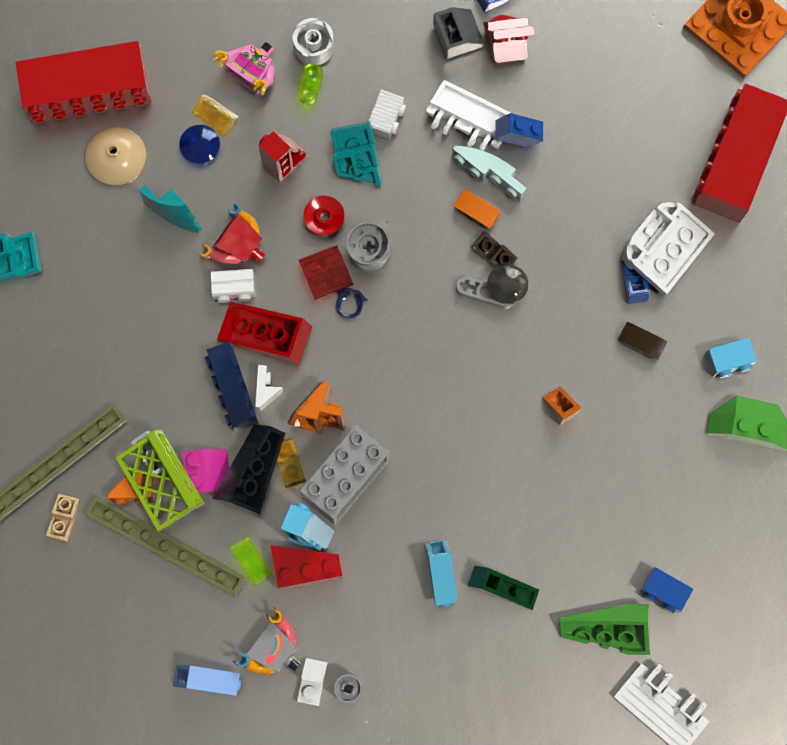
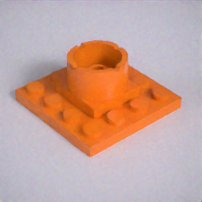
M707 0L684 24L683 28L745 78L787 33V11L774 0Z

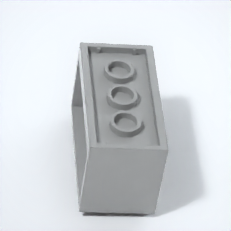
M355 425L300 490L302 498L335 525L389 461L390 452L359 426Z

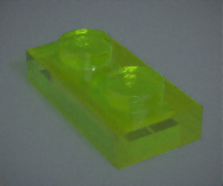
M247 538L231 549L254 586L272 575V572L250 538Z

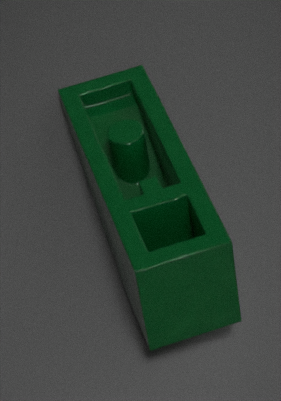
M474 566L468 583V587L533 610L539 593L537 588L490 568Z

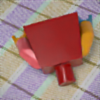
M235 203L233 205L237 211L232 212L228 209L232 219L212 246L215 250H212L208 245H203L202 247L207 249L208 252L206 254H199L204 259L211 258L223 264L237 265L240 262H246L249 257L259 263L265 256V253L257 247L262 239L259 235V227L255 218L245 211H241L240 206Z

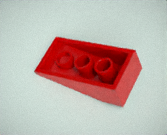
M230 301L217 341L222 343L231 341L232 346L279 361L299 365L312 326L304 318Z

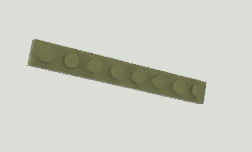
M114 404L106 408L0 492V521L127 422Z
M97 496L94 497L84 514L235 597L246 579L243 575L161 531L158 532L156 528Z

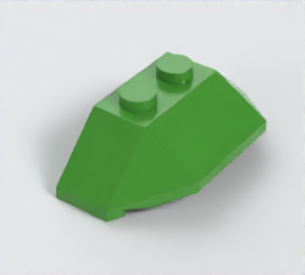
M735 396L709 414L706 434L787 452V419L777 404Z

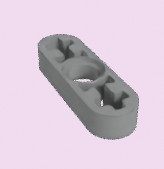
M468 276L461 277L457 281L456 291L462 297L502 309H508L514 304L515 294L511 289ZM465 282H468L469 287L474 289L475 284L479 285L476 290V295L473 294L474 290L468 288L466 291H463V287L460 286V284L464 285ZM484 287L491 290L492 294L488 298L480 295V290ZM495 290L499 291L497 296L504 297L505 294H508V298L511 301L508 300L507 303H503V299L500 297H496V301H494Z

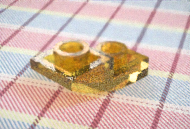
M293 438L284 440L277 462L285 488L306 482Z

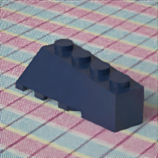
M231 341L206 349L208 356H205L208 368H213L215 374L211 376L215 388H220L222 394L218 396L221 407H226L228 412L227 415H224L228 427L233 426L236 432L254 424H259Z

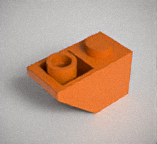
M137 474L136 481L138 485L145 486L146 474ZM126 476L108 494V499L114 501L116 505L127 504V501H135L136 504H142ZM151 476L149 486L154 489V476ZM148 491L147 500H154V492Z

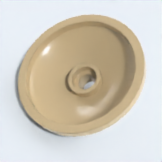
M118 126L108 127L97 132L90 139L85 150V163L88 171L97 181L109 186H121L135 180L143 171L147 159L146 148L141 138L132 130ZM112 149L117 150V152L114 154L110 153Z

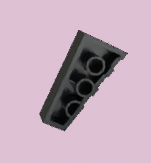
M254 424L212 499L243 512L260 515L286 433L271 426Z

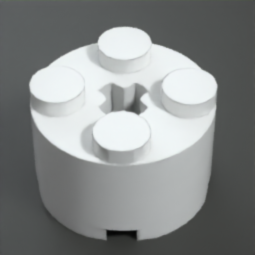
M308 18L296 26L293 33V46L297 58L306 66H316L325 63L333 56L334 37L328 23L322 22L317 18Z

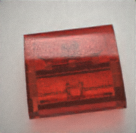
M337 245L298 260L314 300L353 285Z

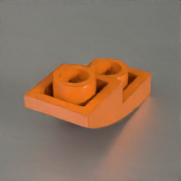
M466 189L463 190L453 205L457 210L489 229L492 228L501 214L500 210Z

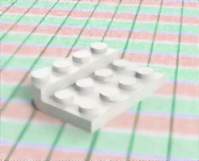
M671 202L662 203L648 214L623 247L621 258L630 270L635 269L659 292L666 295L715 233L678 202L676 204Z

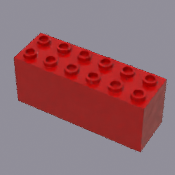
M139 41L15 61L21 104L30 122L43 123L48 119L62 120L66 116H84L89 112L102 113L107 109H124L130 105L143 106L147 102H151L145 60Z
M747 83L744 84L742 90L737 89L735 96L731 100L730 109L723 120L721 131L715 140L716 144L708 157L707 166L702 172L701 181L693 195L696 198L695 206L738 223L742 221L750 209L787 115V99Z

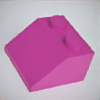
M198 449L182 452L184 469L199 495L215 494L229 470L227 449Z

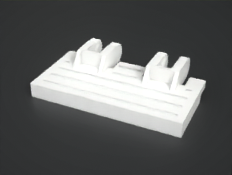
M445 80L425 112L433 117L436 111H439L431 125V128L434 130L439 126L442 119L448 121L443 128L442 134L444 135L448 134L454 123V128L468 135L475 129L467 146L472 148L479 136L484 139L479 147L481 151H485L492 138L493 141L490 146L496 149L500 147L502 141L495 140V120L510 113Z
M641 663L613 698L668 745H691L710 722L703 715L695 722L707 704L705 702L700 703L691 716H689L685 710L694 702L696 695L692 692L678 708L677 705L683 699L669 686L661 693L673 675L671 673L666 674L655 687L651 681L661 671L662 666L658 663L644 679L643 676L649 669Z

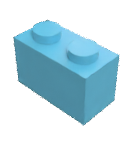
M749 338L711 348L705 353L713 377L720 376V378L732 375V371L740 370V372L751 370L752 366L757 362Z

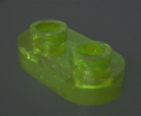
M316 64L307 65L302 72L298 88V98L303 104L310 105L318 99L323 80V71ZM315 74L317 77L311 79L309 76ZM306 93L312 94L311 97H305L304 95Z

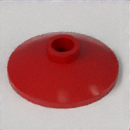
M323 195L317 196L307 203L303 218L306 227L311 232L320 236H328L341 228L344 223L345 213L343 206L337 199ZM322 215L328 216V219L326 221H323L320 218Z

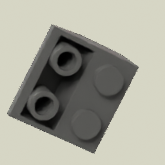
M452 7L434 13L433 25L447 59L485 46L471 9Z

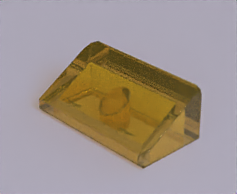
M202 95L192 111L193 114L223 136L227 134L239 118L209 95Z

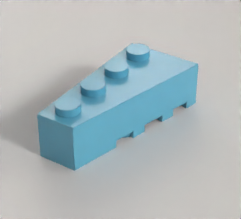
M297 503L296 506L290 505L281 527L285 539L326 553L335 532L320 518L310 512L308 506Z

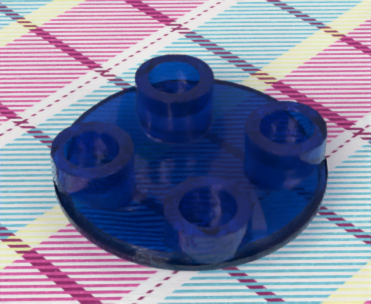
M194 125L186 129L181 135L179 148L184 158L188 161L206 165L218 154L220 139L216 131L211 127Z

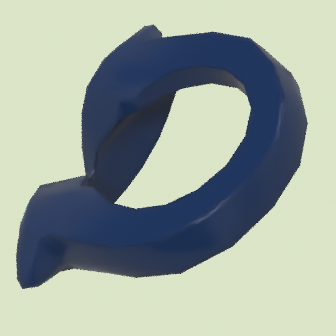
M345 288L336 291L338 293L336 302L337 312L344 318L351 319L357 317L362 311L363 303L368 299L359 290ZM352 292L355 294L358 307L355 313L349 315L343 313L341 304Z

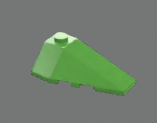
M625 604L560 618L562 638L585 644L589 642L601 644V648L605 649L613 647L620 649L621 653L628 655H650L649 604Z

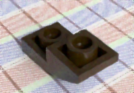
M483 231L471 245V248L503 274L518 259L506 246L500 245L486 231Z
M628 321L618 338L619 342L656 360H659L667 344L666 340Z

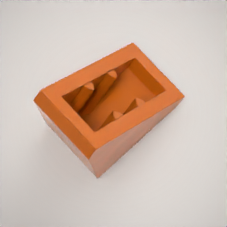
M561 387L543 397L559 425L578 415L581 410L580 405Z

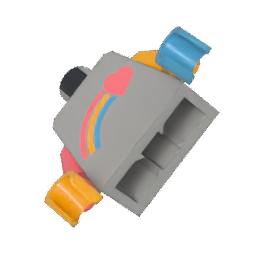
M273 607L276 611L274 617L266 614V617L271 621L247 654L237 652L242 656V660L240 662L233 660L234 664L244 667L255 674L271 675L275 671L279 672L283 666L294 673L300 666L301 662L292 656L296 650L294 646L296 637L292 626L275 607Z

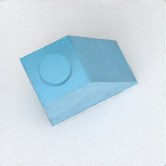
M445 539L427 542L425 547L435 604L441 607L451 606L457 602L451 552Z

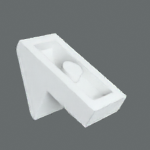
M258 365L255 404L257 411H262L283 393L282 387L267 386L271 385V372H268L265 365Z
M306 658L297 702L319 706L328 662Z

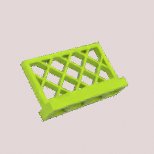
M162 430L151 431L147 434V437L115 457L158 532L205 504ZM148 442L153 448L151 457L142 455L143 445ZM128 455L136 456L134 468L128 467L124 460ZM141 458L150 460L148 471L139 469ZM155 461L161 462L163 465L162 475L152 473ZM138 473L147 475L145 486L138 485L136 481ZM151 476L161 478L159 490L149 488ZM165 480L172 481L174 484L173 494L163 491ZM148 491L158 493L155 505L148 502ZM162 495L172 497L170 508L160 506ZM176 498L183 500L187 508L181 512L174 510ZM159 510L168 512L167 521L163 524L157 518Z

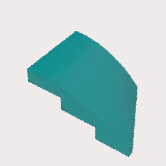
M371 121L331 128L330 134L335 148L332 158L337 175L381 186L380 165Z
M146 185L139 189L144 203L164 220L188 231L199 233L203 230L194 220L195 217L186 203L172 189L160 199Z
M29 232L14 238L5 233L0 235V282L42 272L35 233Z

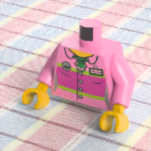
M264 42L259 49L252 44H248L246 47L242 46L228 52L216 51L213 57V61L220 60L218 63L219 67L226 63L227 73L256 94L260 92V95H264L265 90L274 82L275 69L272 59L268 57L274 49L267 42Z

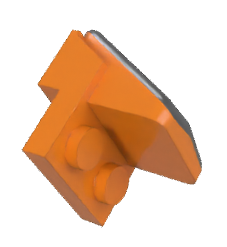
M326 381L320 382L293 411L288 424L319 433L322 432L323 425L344 430L346 420L343 408H340L335 403H329L332 394L330 383Z

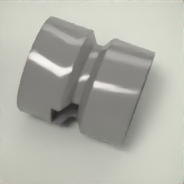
M342 675L335 682V696L343 703H354L362 695V683L354 675Z

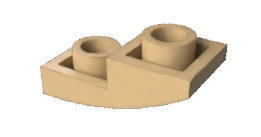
M58 494L52 510V519L46 533L47 539L68 544L79 505L78 498Z

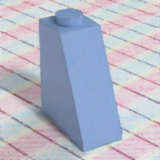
M177 664L173 686L237 696V691L241 687V679L239 678L240 673Z

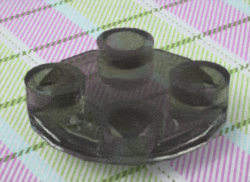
M499 265L488 276V294L502 304H517L528 291L529 282L527 276L521 268L515 265Z

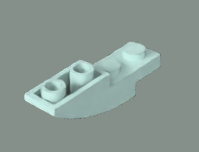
M455 146L453 148L452 156L454 161L460 166L464 165L467 167L473 177L484 181L489 175L490 180L494 184L505 188L506 193L510 197H516L519 201L523 198L527 188L513 178L516 169L507 162L475 148Z

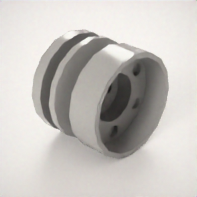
M366 221L358 223L347 235L346 246L349 258L355 267L362 271L372 272L386 265L391 255V244L389 235L383 226L376 222ZM368 245H371L373 248L370 253H367L366 250Z

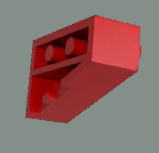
M275 131L269 135H264L259 141L258 146L262 166L279 182L308 156L291 138Z
M270 545L279 590L343 578L339 554Z

